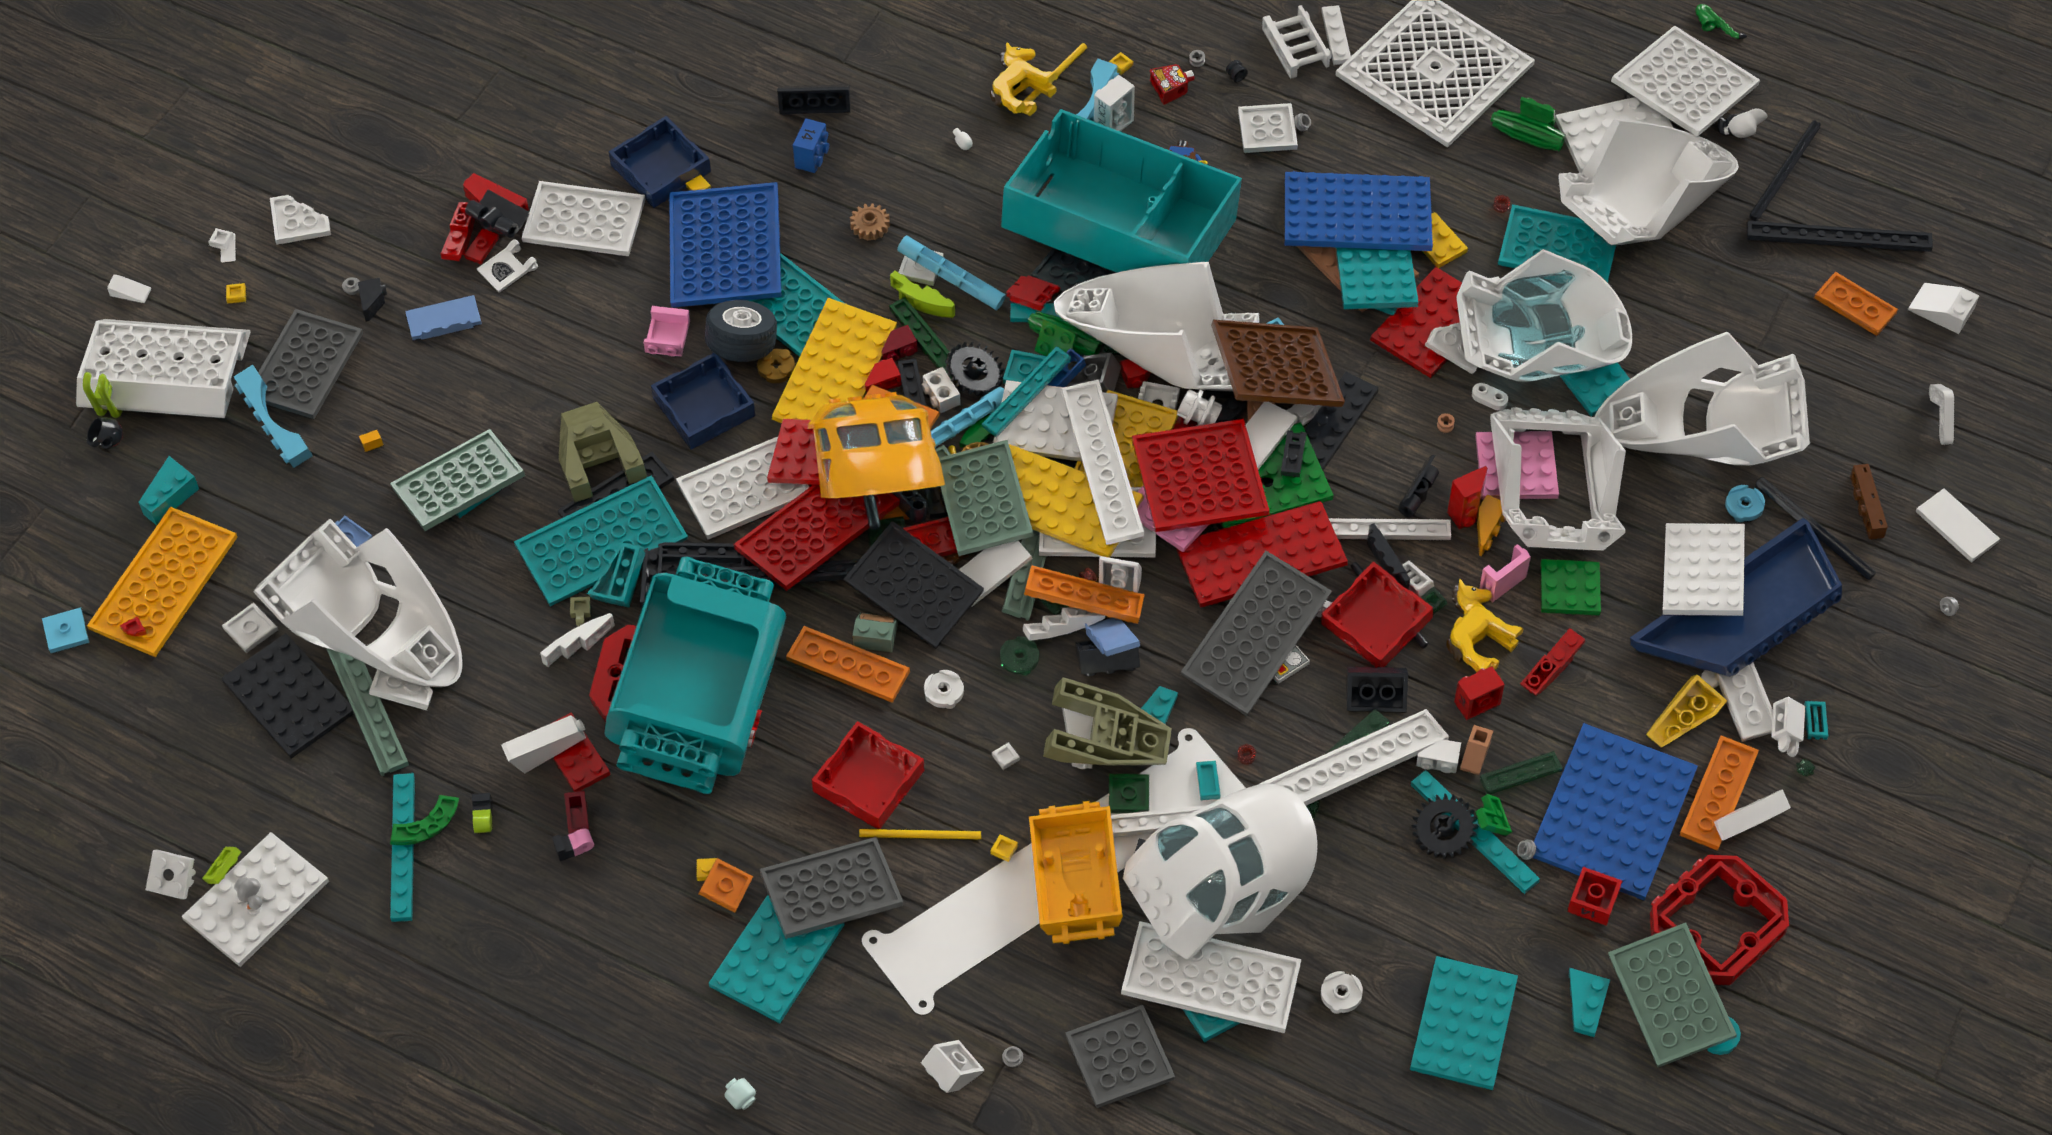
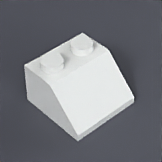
M959 1040L935 1044L921 1062L926 1068L927 1073L934 1077L939 1083L940 1088L946 1091V1093L960 1090L984 1072L982 1066Z

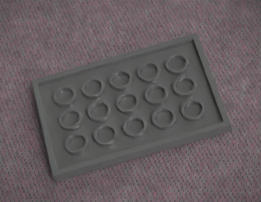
M295 309L258 372L267 385L266 405L315 419L362 337L363 330Z
M876 837L760 869L761 878L786 939L903 906L902 897Z

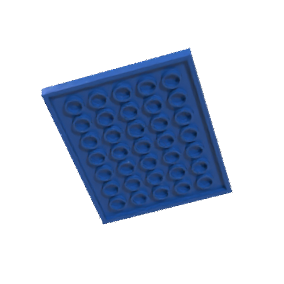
M1285 172V246L1432 251L1430 177Z
M777 182L670 192V303L672 308L715 304L731 300L782 297Z
M1584 723L1534 840L1536 852L1532 858L1579 876L1582 868L1586 867L1622 880L1620 892L1645 901L1698 765Z

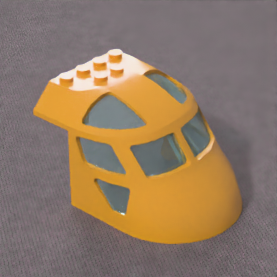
M896 392L885 393V397H881V394L866 395L867 399L862 400V396L848 397L846 402H840V398L830 399L829 404H824L808 423V429L814 430L822 498L874 495L945 485L942 466L935 450V440L931 437L928 411L905 396H897Z

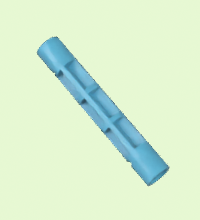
M907 235L900 242L897 249L898 252L995 310H998L1003 304L1006 294Z
M998 387L975 404L962 409L959 414L948 421H943L940 426L930 431L932 439L935 440V448L949 438L952 439L957 433L968 426L974 425L976 421L987 414H992L1002 403L1004 388ZM919 436L913 441H921L922 438L921 436Z

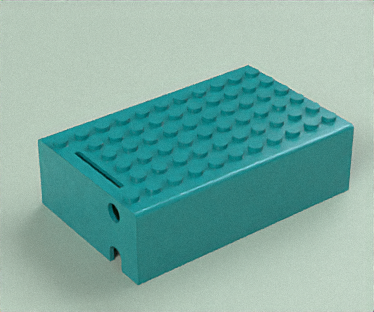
M1060 109L1052 120L1050 134L1047 130L1043 132L1004 186L1001 227L1117 273L1161 265L1209 262L1236 220L1242 178ZM1051 175L1054 176L1041 195L1036 197Z

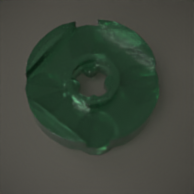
M1022 636L1016 637V639L1011 641L1010 639L1007 640L1000 650L1001 665L1011 673L1028 675L1039 662V650L1033 640L1029 641L1027 637ZM1021 652L1023 653V658H1017L1015 654H1020Z

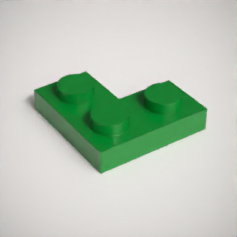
M1489 794L1481 798L1484 805L1483 808L1475 811L1479 826L1483 830L1504 836L1512 833L1499 797Z

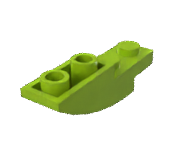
M897 271L890 274L891 286L899 291V300L905 297L914 309L927 314L948 318L955 316V304L950 299L940 295L936 289H932L928 285L921 289L918 284L912 283L905 275Z

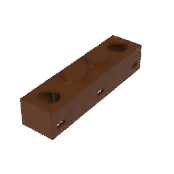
M1869 464L1854 465L1850 475L1854 488L1853 495L1854 499L1858 501V512L1863 518L1868 538H1884L1888 526Z

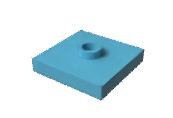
M81 608L42 618L50 653L89 643Z

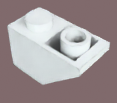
M1443 739L1437 741L1418 753L1416 766L1427 770H1441L1444 773H1456L1461 743Z

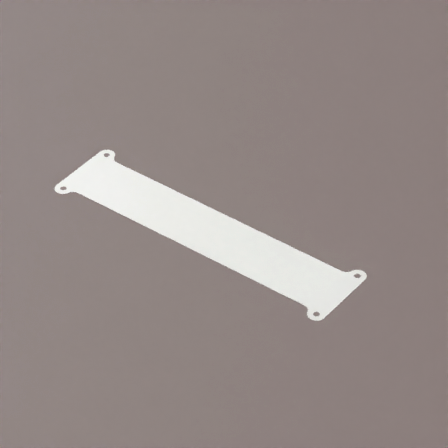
M1186 728L1179 732V746L1177 750L1168 755L1166 765H1152L1140 773L1149 774V811L1207 806L1219 800L1200 801L1196 762L1216 761L1220 799L1245 789L1243 784L1199 733L1191 728ZM1187 734L1192 735L1193 739L1191 741L1185 740ZM1109 794L1096 801L1100 802V807L1109 806ZM1111 813V815L1128 814V813ZM1153 833L1114 837L1117 872L1125 868V863L1135 853L1139 838L1147 840ZM1032 843L1015 853L1009 862L1004 860L894 932L883 934L877 930H870L863 935V946L914 1012L921 1015L931 1012L934 1007L933 995L938 989L1040 923ZM871 937L877 938V942L875 944H871L869 942V939ZM922 1000L927 1002V1006L924 1008L919 1006V1002Z

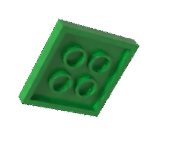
M1541 559V613L1600 615V562Z

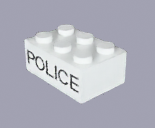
M1118 75L1114 79L1109 80L1102 89L1097 90L1094 95V122L1120 132L1133 122L1135 86Z

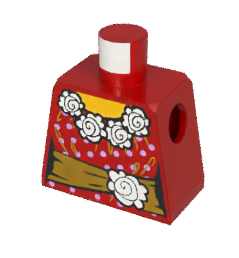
M1177 64L1150 69V82L1163 105L1185 95L1188 92V82L1195 80L1192 70L1183 73Z

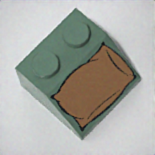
M860 613L854 625L853 645L861 649L892 652L898 621L891 616Z

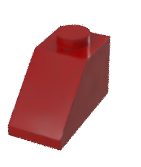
M893 358L881 360L874 364L865 382L866 394L872 385L886 391L901 386V374Z
M1129 359L1120 361V372L1127 389L1131 387L1138 388L1142 386L1143 381L1146 382L1151 372Z

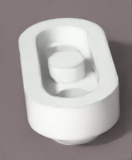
M1478 383L1473 387L1472 397L1475 401L1494 410L1506 408L1508 396L1503 391L1485 383Z

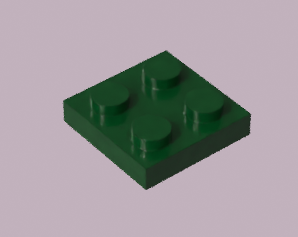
M1109 774V806L1111 813L1149 811V774Z

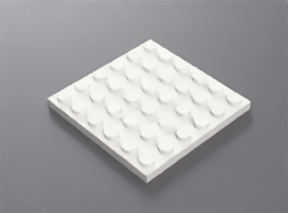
M1673 26L1613 75L1611 82L1698 137L1756 88L1760 80L1678 27Z

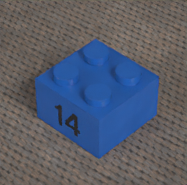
M805 119L793 143L795 168L815 173L817 168L821 167L823 156L829 150V143H827L828 132L826 131L825 123Z

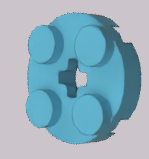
M1739 485L1732 488L1725 501L1728 513L1737 522L1757 519L1762 515L1765 505L1763 494L1756 488L1754 490L1748 488V485ZM1742 501L1749 502L1748 506L1742 505Z

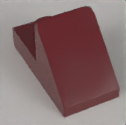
M585 791L564 793L569 834L580 829L589 830L588 805Z

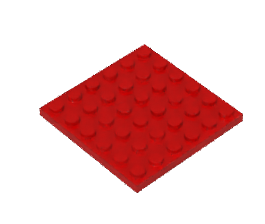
M1244 419L1132 436V444L1155 533L1269 515L1270 510Z

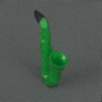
M1697 5L1695 12L1699 21H1701L1703 31H1711L1717 26V28H1721L1733 38H1747L1746 34L1737 33L1732 27H1729V24H1726V21L1722 20L1708 5Z

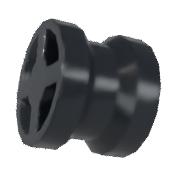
M1234 60L1226 67V72L1232 76L1231 78L1234 82L1242 81L1248 74V70L1242 67L1240 60Z

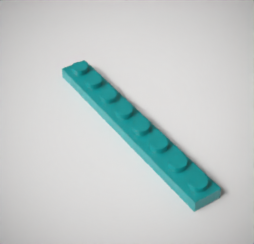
M1426 770L1411 781V786L1426 801H1428V798H1431L1435 802L1436 794L1441 800H1443L1445 793L1448 796V800L1452 797V794ZM1443 813L1444 815H1448L1449 817L1452 815L1449 813ZM1459 820L1454 824L1458 831L1460 828ZM1480 826L1473 830L1477 833V836L1471 837L1474 841L1472 845L1524 894L1539 883L1540 878L1492 832L1483 830Z
M414 773L396 774L393 777L392 828L393 824L414 822ZM414 844L392 845L390 916L392 922L412 921Z

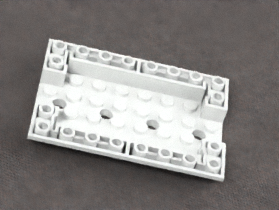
M111 319L98 320L95 323L77 376L76 405L77 407L93 408L83 390V376L86 372H90L92 375L90 386L94 394L99 375H106V378L113 387L111 400L117 410L225 418L233 392L231 377L236 360L242 361L250 330ZM106 351H109V352H110V353L107 354V355H102V354L105 353ZM142 354H147L145 357L139 358ZM178 357H184V358L181 359V360H178V361L175 360V359H177ZM101 405L102 409H107L106 406Z

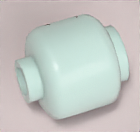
M734 1078L725 1086L727 1088L724 1094L725 1098L737 1110L741 1108L743 1110L747 1109L756 1100L754 1097L756 1091L745 1078L739 1080Z

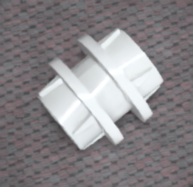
M1189 389L1179 406L1177 415L1185 419L1184 424L1186 425L1190 419L1197 422L1196 426L1213 424L1219 416L1222 405L1214 401L1215 396L1213 395L1208 401L1201 397L1203 394L1202 390L1196 393Z

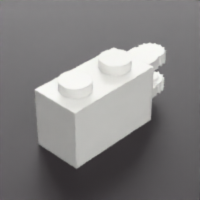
M1786 697L1773 703L1772 738L1778 741V749L1780 751H1787L1790 757H1794L1798 753L1799 742L1803 741L1805 706L1790 697Z

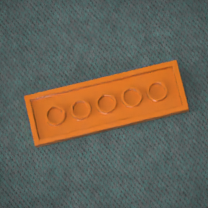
M1031 565L1024 595L1136 624L1139 622L1144 594L1033 565Z
M803 626L786 656L787 661L892 703L910 673L909 667L806 626Z
M1720 736L1679 836L1718 851L1722 840L1714 821L1734 812L1757 757L1758 749Z

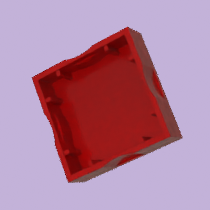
M1373 561L1355 579L1352 586L1346 592L1339 595L1321 614V620L1324 627L1375 667H1385L1433 618V607L1414 592L1399 584L1392 575Z
M857 721L841 741L837 751L827 759L813 777V792L871 826L881 829L924 772V759L906 748L888 741L878 732Z

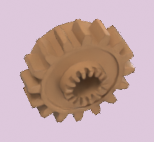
M864 204V208L857 207L858 212H852L853 216L850 217L851 230H854V235H858L860 239L876 240L879 237L882 238L883 234L888 232V227H890L889 214L886 213V209L881 210L880 205L875 208L874 204H871L870 207Z

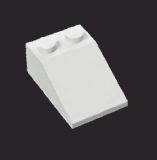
M1924 283L1908 310L1959 334L1975 309L1979 295L1962 287Z
M1100 556L1099 583L1138 593L1142 575V567L1139 563Z

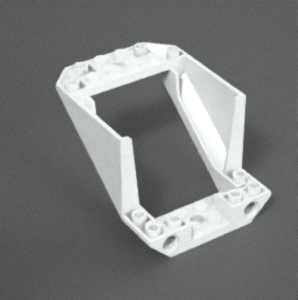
M1517 407L1491 414L1490 420L1502 515L1527 547L1604 550L1625 534V528L1617 519L1616 511L1626 450L1600 418L1589 417L1573 410H1568L1565 413L1549 409L1546 412L1536 408H1531L1528 411ZM1526 429L1562 431L1564 434L1581 435L1592 518L1589 521H1583L1582 529H1575L1571 526L1556 528L1549 525L1544 518L1539 516L1526 519L1519 508L1522 447L1520 444L1513 442L1514 431L1524 432Z

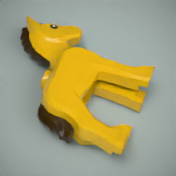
M1006 43V49H1004L1000 56V62L1006 70L1001 72L993 81V89L990 91L992 102L995 101V106L999 108L1006 106L1014 114L1022 112L1031 116L1036 112V103L1033 101H1020L1014 96L1026 88L1032 87L1051 98L1057 90L1051 82L1058 79L1057 73L1044 72L1027 63L1026 61H1030L1035 57L1033 49L1011 47L1009 43Z
M1459 579V585H1456L1452 591V601L1455 603V607L1464 614V617H1459L1456 620L1451 635L1447 639L1446 647L1450 654L1454 655V660H1457L1459 663L1463 659L1476 672L1491 666L1496 670L1499 660L1477 654L1474 651L1473 645L1487 635L1512 652L1518 645L1519 641L1516 638L1523 633V628L1506 624L1481 604L1491 599L1492 593L1489 590L1478 589L1469 584L1465 585Z

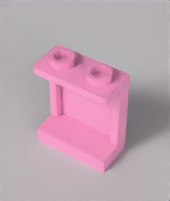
M652 306L650 328L647 339H644L643 342L645 353L682 357L690 324L689 310Z
M1517 544L1514 546L1511 562L1501 570L1496 572L1489 565L1483 569L1479 589H1487L1492 593L1491 602H1494L1526 578L1531 557L1528 551Z

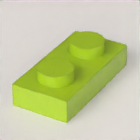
M225 847L202 879L207 884H219L225 878L230 867L236 864L241 851L237 847Z

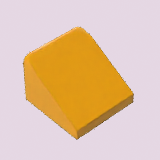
M377 430L359 436L365 452L383 446L381 436Z

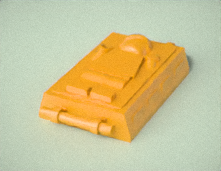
M1084 801L1083 804L1061 807L1053 805L1046 809H1039L1040 815L1030 816L1029 822L1040 927L1047 935H1052L1053 943L1063 942V944H1069L1070 941L1098 938L1100 940L1105 939L1107 936H1115L1114 927L1119 926L1123 915L1110 806L1100 807V802L1089 803V801Z

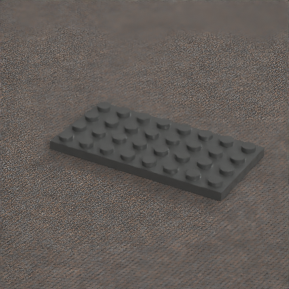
M1265 551L1182 669L1180 675L1248 716L1330 597L1332 591L1268 551Z

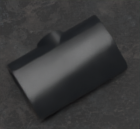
M490 190L486 191L480 202L471 200L465 209V213L478 220L486 230L491 231L494 229L508 238H512L520 230L530 215L529 211Z
M1433 454L1426 460L1400 502L1398 509L1402 515L1410 518L1413 517L1421 503L1426 500L1428 488H1431L1439 475L1438 469L1431 465L1436 455Z

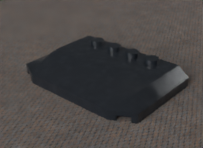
M663 542L658 544V548L649 551L646 548L644 549L645 557L643 560L640 607L643 608L653 576L658 573L675 575L682 557H691L695 560L724 568L755 565L736 551L734 544Z

